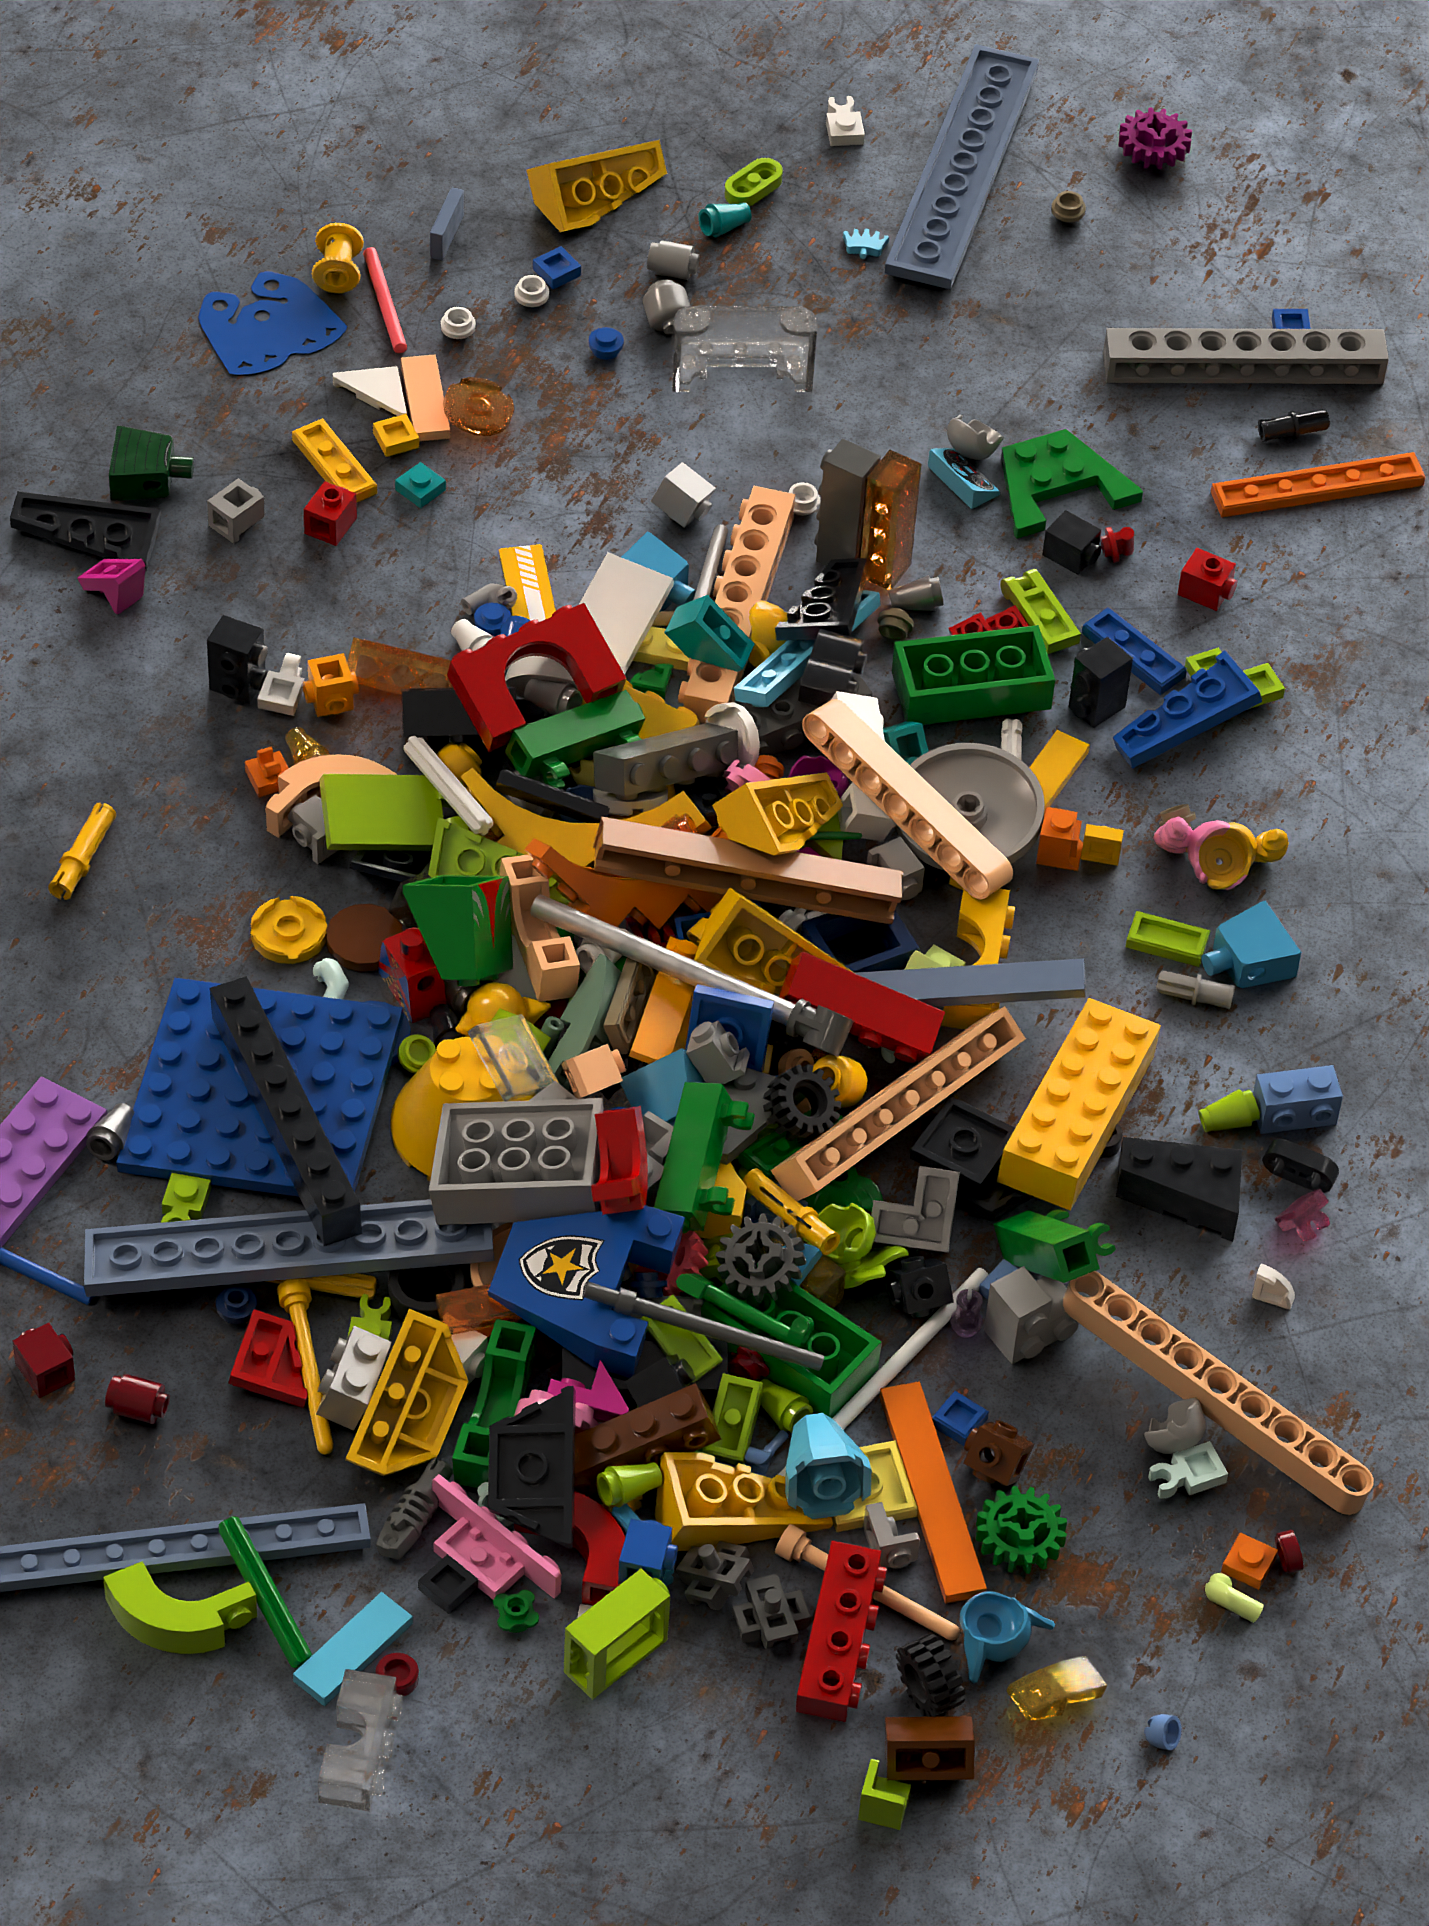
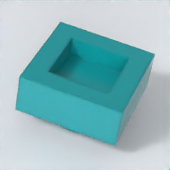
M419 462L395 480V490L421 509L446 490V480L422 462Z

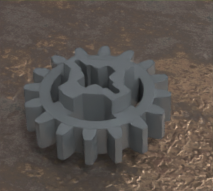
M765 1214L760 1215L758 1223H752L748 1216L744 1217L745 1227L740 1229L732 1224L730 1229L733 1237L731 1239L721 1237L720 1239L722 1247L726 1251L716 1252V1258L719 1264H721L717 1268L722 1279H726L725 1284L728 1290L733 1292L738 1289L737 1292L744 1301L751 1293H753L757 1303H762L764 1294L768 1293L774 1301L778 1300L777 1290L783 1288L785 1291L791 1292L793 1289L789 1280L791 1278L801 1280L803 1277L797 1266L805 1265L807 1262L804 1253L801 1252L805 1249L801 1237H796L797 1233L794 1226L791 1224L784 1228L785 1225L779 1216L772 1223L768 1222ZM772 1238L781 1241L786 1248H783L781 1243H773ZM736 1269H740L741 1273H749L750 1279L743 1277Z

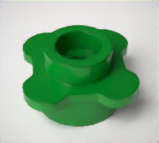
M521 1590L518 1594L512 1595L504 1593L496 1595L493 1600V1606L499 1612L498 1627L503 1631L520 1633L536 1626L539 1622V1614L533 1608L535 1595L529 1590ZM519 1608L520 1612H513L512 1610Z

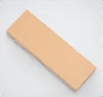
M436 354L402 357L401 370L411 424L419 436V441L450 439V427Z

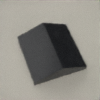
M359 850L351 860L349 869L408 884L428 878L432 851Z

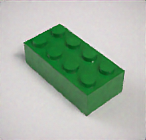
M1039 625L894 642L892 675L906 722H917L924 725L1050 710L1052 708L1055 677Z
M737 1269L739 1274L750 1279L749 1273H741L740 1269ZM789 1280L793 1289L791 1292L780 1288L777 1290L778 1300L775 1301L769 1293L764 1294L762 1303H757L753 1293L745 1301L742 1300L737 1292L738 1289L730 1292L724 1283L719 1289L789 1327L798 1317L808 1316L813 1319L814 1328L802 1349L824 1355L820 1371L763 1353L759 1354L770 1370V1374L767 1377H761L807 1397L814 1413H824L833 1418L878 1370L881 1341ZM706 1301L701 1307V1317L780 1341L709 1301ZM728 1343V1354L731 1352L737 1353L736 1350L739 1346Z

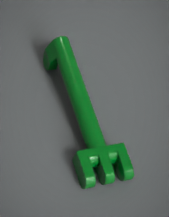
M697 1273L681 1274L676 1280L677 1287L697 1299L709 1301L786 1344L803 1348L814 1328V1321L808 1316L796 1318L791 1327L717 1288L715 1286L716 1283Z

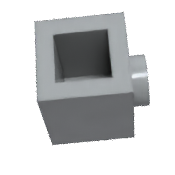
M682 462L664 477L651 502L665 512L669 518L685 527L695 518L698 521L702 520L712 507L709 499L716 488Z

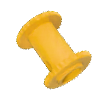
M345 223L325 225L319 229L315 239L317 249L322 252L324 258L313 265L312 278L319 288L327 292L345 293L354 289L360 281L359 267L353 264L352 258L362 251L363 237L356 228Z

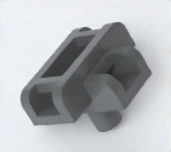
M777 1574L746 1581L745 1592L748 1602L732 1606V1615L738 1624L742 1642L750 1643L762 1640L765 1649L773 1647L774 1642L786 1639L790 1643L798 1641V1631L810 1625L811 1616L802 1591L797 1590L784 1594ZM765 1592V1597L759 1599L758 1594ZM794 1608H797L798 1614H795ZM782 1617L783 1621H778L768 1624L767 1621ZM753 1618H755L756 1624H753Z

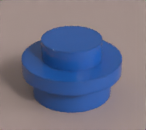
M608 327L598 328L589 336V347L597 358L603 360L613 359L623 348V336L616 329Z
M486 603L475 611L474 622L478 628L495 637L500 635L501 625L506 622L511 613L502 604Z

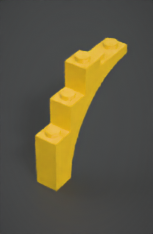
M473 767L460 776L468 786L466 787L467 791L479 805L484 807L492 818L493 826L490 829L498 838L503 834L505 835L497 843L524 855H529L524 849L535 838L551 846L569 861L580 866L594 868L595 848H593V843L600 823H569L542 817L513 804L499 794ZM684 791L654 809L631 818L621 819L701 835L712 828Z

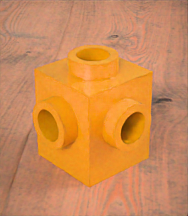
M344 653L307 660L308 681H303V692L307 704L313 703L317 717L354 710L353 694L359 693L358 681L355 672H350Z

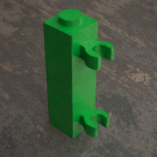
M627 690L513 729L505 753L520 775L532 778L542 774L545 784L562 789L565 787L562 779L570 775L566 765L591 757L593 752L642 740L638 735L645 721V716L640 705L634 702Z
M684 1082L654 1205L656 1209L685 1217L682 1234L688 1231H704L708 1212L723 1216L732 1215L734 1198H727L728 1188L714 1185L728 1127L731 1126L739 1130H751L755 1114L747 1112L748 1102L732 1101L724 1085L721 1083Z
M1060 1209L1051 1211L1047 1216L1028 1210L993 1224L1003 1259L1012 1265L1020 1268L1024 1266L1029 1271L1062 1283L1100 1269L1096 1254L1107 1256L1112 1254L1116 1248L1115 1245L1105 1243L1101 1246L1098 1244L1099 1236L1110 1230L1109 1225L1095 1223L1086 1230L1060 1221L1069 1217L1067 1211Z

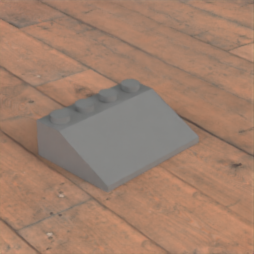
M602 1098L443 1104L429 1185V1195L436 1224L508 1223L599 1211L600 1201L593 1202L591 1185L597 1183L600 1178V1150L595 1114L603 1111Z

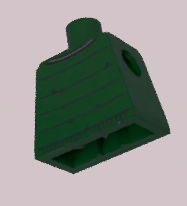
M117 426L109 470L110 500L165 498L170 495L172 478H193L194 457L175 456L173 437L151 431Z

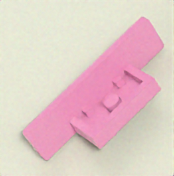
M439 1474L432 1480V1491L438 1497L439 1507L457 1520L454 1525L433 1543L434 1552L441 1558L447 1554L478 1578V1588L493 1600L496 1595L505 1593L523 1575L552 1598H556L561 1593V1572L558 1565L550 1557L538 1554L529 1546L527 1540L519 1532H511L498 1521L496 1515L491 1513L487 1507H480L468 1498L467 1493L458 1483L449 1482Z

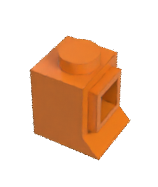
M1046 806L1036 864L1078 871L1083 842L1079 839L1082 821L1077 820L1078 812Z

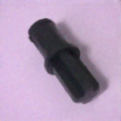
M1324 409L1299 414L1290 411L1287 416L1259 420L1258 432L1262 442L1291 436L1293 439H1298L1301 434L1327 430L1330 425V418L1327 410Z

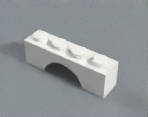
M836 691L831 700L837 699L845 703L884 740V718L879 711L878 699ZM853 782L840 798L843 807L838 811L841 831L862 833V838L883 841L890 830L897 825Z

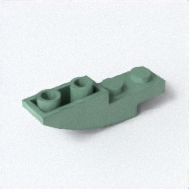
M599 954L562 1014L560 1020L568 1029L558 1042L556 1049L532 1086L531 1090L535 1094H538L554 1081L573 1094L561 1063L606 1044L611 1048V1043L603 1025L621 971L606 955Z

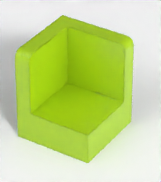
M871 1759L861 1793L858 1820L901 1830L910 1796L911 1784L879 1777L880 1760Z

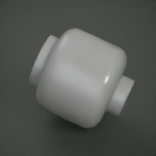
M661 280L653 283L643 297V306L649 325L656 331H664L665 334L678 333L692 316L685 288L678 283H674L672 280Z

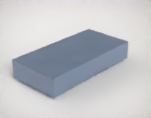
M453 187L450 189L430 231V255L433 259L443 261L464 216V190Z

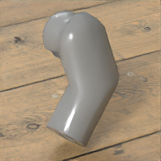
M490 583L461 599V605L468 615L475 613L478 607L486 603H499L509 609L514 606L517 600V593L511 586Z

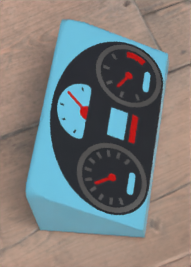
M933 448L929 451L928 467L971 509L1000 495V491L954 448Z

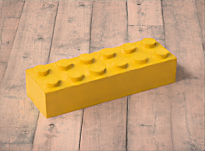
M1088 998L1003 1149L997 1182L1071 1211L1113 1134L1116 1124L1119 1123L1154 1058L1161 1025Z

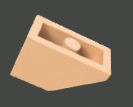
M608 1044L561 1063L573 1094L578 1099L622 1082L623 1079L620 1073L626 1071L618 1049L611 1051Z

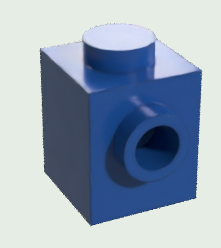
M631 1518L619 1559L618 1584H622L641 1568L652 1579L658 1578L663 1582L666 1569L673 1571L678 1553V1545L672 1544V1527L664 1526L654 1520L641 1521Z

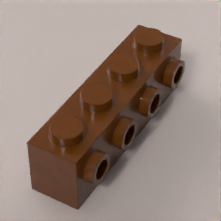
M692 1384L576 1434L575 1492L587 1497L598 1493L597 1476L599 1473L604 1472L608 1466L642 1465L652 1462L660 1466L661 1456L664 1452H694L722 1440L711 1409L697 1384Z

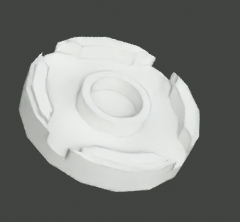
M735 702L714 705L704 716V718H707L706 723L737 730L739 768L743 769L747 764L754 767L759 757L760 741L758 729L752 716L743 706Z

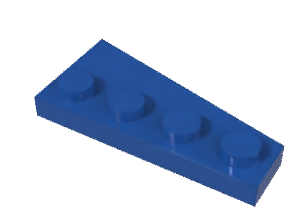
M1226 650L1215 657L1217 663L1208 670L1201 668L1191 676L1192 682L1179 692L1173 690L1163 698V705L1155 711L1147 710L1113 736L1116 749L1132 769L1262 702L1258 688Z

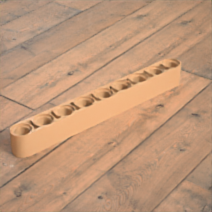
M1093 1271L1069 1281L1063 1298V1307L1071 1318L1182 1399L1197 1398L1204 1415L1337 1512L1352 1515L1362 1509L1374 1483V1478L1367 1467L1099 1272ZM1078 1292L1087 1293L1090 1297H1084ZM1111 1316H1118L1123 1321H1117L1113 1319ZM1144 1340H1151L1156 1345H1150L1146 1343ZM1177 1364H1183L1187 1366L1189 1370L1182 1369ZM1210 1388H1216L1223 1394L1215 1393ZM1243 1412H1249L1253 1414L1256 1418H1250L1246 1416ZM1277 1436L1286 1438L1290 1443L1280 1441ZM1310 1461H1316L1323 1466V1468L1313 1465ZM1344 1485L1355 1488L1357 1492L1347 1490Z

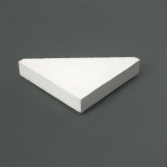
M397 366L333 373V385L335 387H344L356 393V398L378 410L382 407L397 416L407 414Z

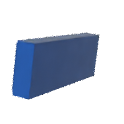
M1109 607L1083 624L1082 634L1094 644L1108 636L1133 657L1131 673L1159 695L1186 677V667Z

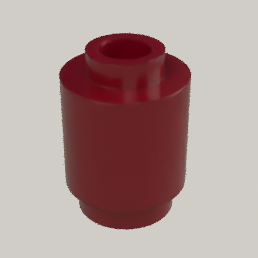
M124 1374L123 1377L114 1375L109 1383L105 1397V1407L113 1409L114 1414L154 1424L158 1417L164 1418L170 1402V1395L165 1393L164 1384Z

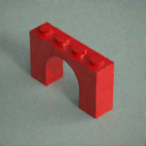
M585 603L575 607L565 605L556 610L552 617L541 622L538 619L531 620L522 625L516 633L507 637L505 634L497 635L487 641L484 647L475 651L470 648L465 649L452 658L447 677L488 752L508 744L513 729L526 725V721L505 682L506 670L522 658L542 656L560 663L571 675L586 704L623 690L627 678Z

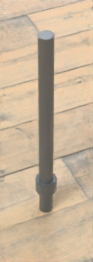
M589 1281L586 1283L583 1297L613 1306V1311L627 1316H630L632 1312L820 1371L824 1355L636 1297L637 1292L622 1287L617 1291Z

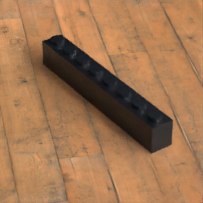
M247 976L209 988L212 1019L323 1246L362 1234L360 1202Z

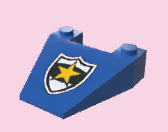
M645 1205L641 1210L602 1215V1211L514 1222L490 1284L488 1296L592 1367L598 1368L601 1361L608 1372L631 1378L634 1376L645 1345L648 1321L612 1310L613 1306L584 1298L583 1292L586 1283L589 1281L618 1291L629 1262L670 1274L682 1239L685 1217Z

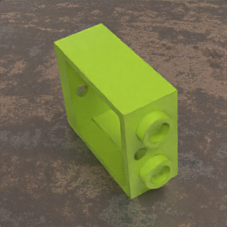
M641 1568L565 1627L564 1673L592 1700L668 1640L670 1593L665 1584L658 1578L652 1579Z

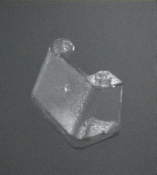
M688 306L678 310L674 318L670 350L672 392H690V384L695 377L699 376V379H707V367H776V379H784V376L794 382L795 392H812L817 338L815 314L801 306Z

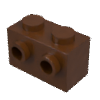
M972 1716L885 1717L887 1780L974 1779L975 1739Z

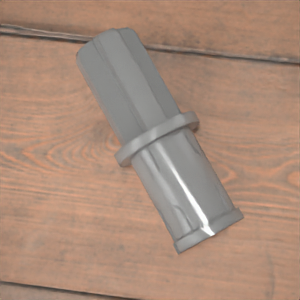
M1161 971L1156 989L1161 994L1192 1000V1005L1200 1002L1230 1010L1235 985L1201 979L1202 975L1199 974L1197 978Z

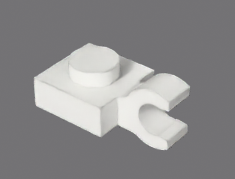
M286 653L280 672L268 671L257 698L258 708L294 716L303 693L304 678H300L302 668L298 667L301 656Z

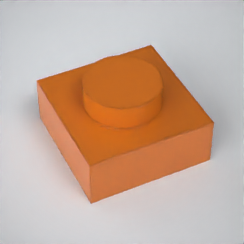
M1240 1532L1223 1562L1221 1573L1259 1590L1276 1560L1278 1550Z

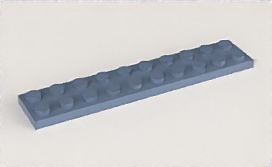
M975 44L885 263L884 274L951 290L1038 71L1039 59Z
M431 1199L360 1205L362 1234L327 1246H323L306 1210L85 1229L86 1297L490 1262L494 1261L492 1223L437 1225Z

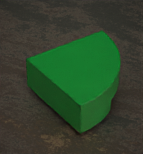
M655 665L654 669L647 670L641 674L640 672L635 674L630 683L634 689L640 692L651 691L665 700L673 675L674 665Z

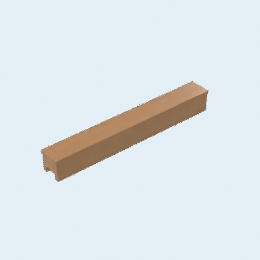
M601 817L593 843V848H595L594 871L724 895L731 887L747 899L891 925L894 921L896 905L902 899L903 871L800 852L771 855L728 839L613 818Z

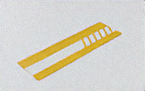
M542 545L499 549L506 586L513 587L517 593V600L511 608L512 616H522L529 620L538 619L539 622L552 617L556 609Z

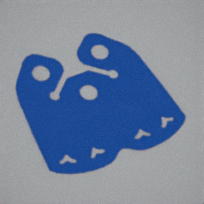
M269 271L261 272L257 275L251 286L253 293L257 296L269 298H286L288 300L287 303L282 304L276 301L259 300L244 306L236 319L237 322L231 324L228 320L233 317L240 304L239 298L231 293L210 292L203 299L198 317L201 327L229 374L249 375L268 371L282 365L288 356L293 353L309 354L316 352L335 342L347 329V325L305 283L297 278ZM269 280H275L279 283V287L273 291L267 290L264 287V283ZM218 300H223L228 304V307L223 311H217L212 305ZM258 311H266L270 317L266 321H258L254 315ZM326 328H336V330L331 331L330 334L326 336ZM306 339L316 341L315 343L309 342L305 346L302 345L305 343ZM265 355L276 356L275 358H269L267 362H264L266 358ZM242 362L252 365L251 367L243 366L241 368H238V366H240Z

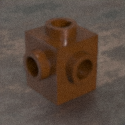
M996 1420L995 1423L989 1422L979 1426V1429L974 1428L971 1431L964 1445V1450L968 1453L963 1464L973 1468V1475L985 1482L994 1484L998 1481L1008 1486L1019 1481L1035 1444L1018 1436V1429L1016 1427Z

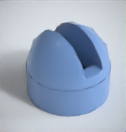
M1159 1714L1148 1720L1150 1727L1144 1729V1734L1149 1744L1159 1749L1173 1750L1178 1745L1181 1737V1723L1178 1717Z

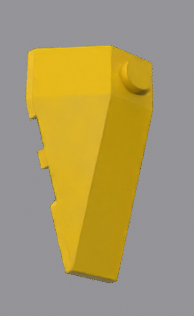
M664 1452L661 1456L662 1485L657 1488L655 1518L662 1525L672 1527V1544L678 1545V1551H689L691 1546L701 1547L705 1544H712L715 1548L719 1541L738 1545L778 1538L782 1536L790 1524L805 1532L829 1529L833 1525L832 1517L811 1519L804 1515L803 1509L798 1505L796 1509L789 1506L785 1494L784 1476L776 1475L770 1478L751 1472L750 1466L738 1463L736 1467L718 1463L715 1462V1456L702 1452Z

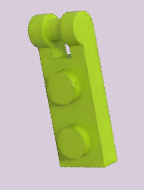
M1037 569L1026 571L1022 577L1016 579L1011 576L1001 580L1000 586L1004 597L1007 600H1011L1013 605H1016L1029 626L1039 625L1047 654L1080 643V631Z

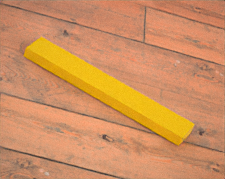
M1056 730L1029 767L1037 777L1043 791L1044 814L1046 806H1051L1089 753L1090 744L1059 730ZM950 876L949 884L963 890L964 888Z

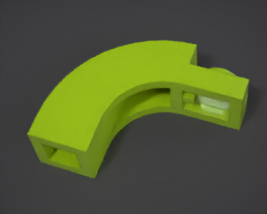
M143 1561L103 1577L105 1599L120 1625L140 1642L158 1650L179 1654L213 1651L225 1647L224 1630L240 1628L251 1619L257 1617L256 1594L250 1582L204 1600L182 1601L166 1595L155 1585Z

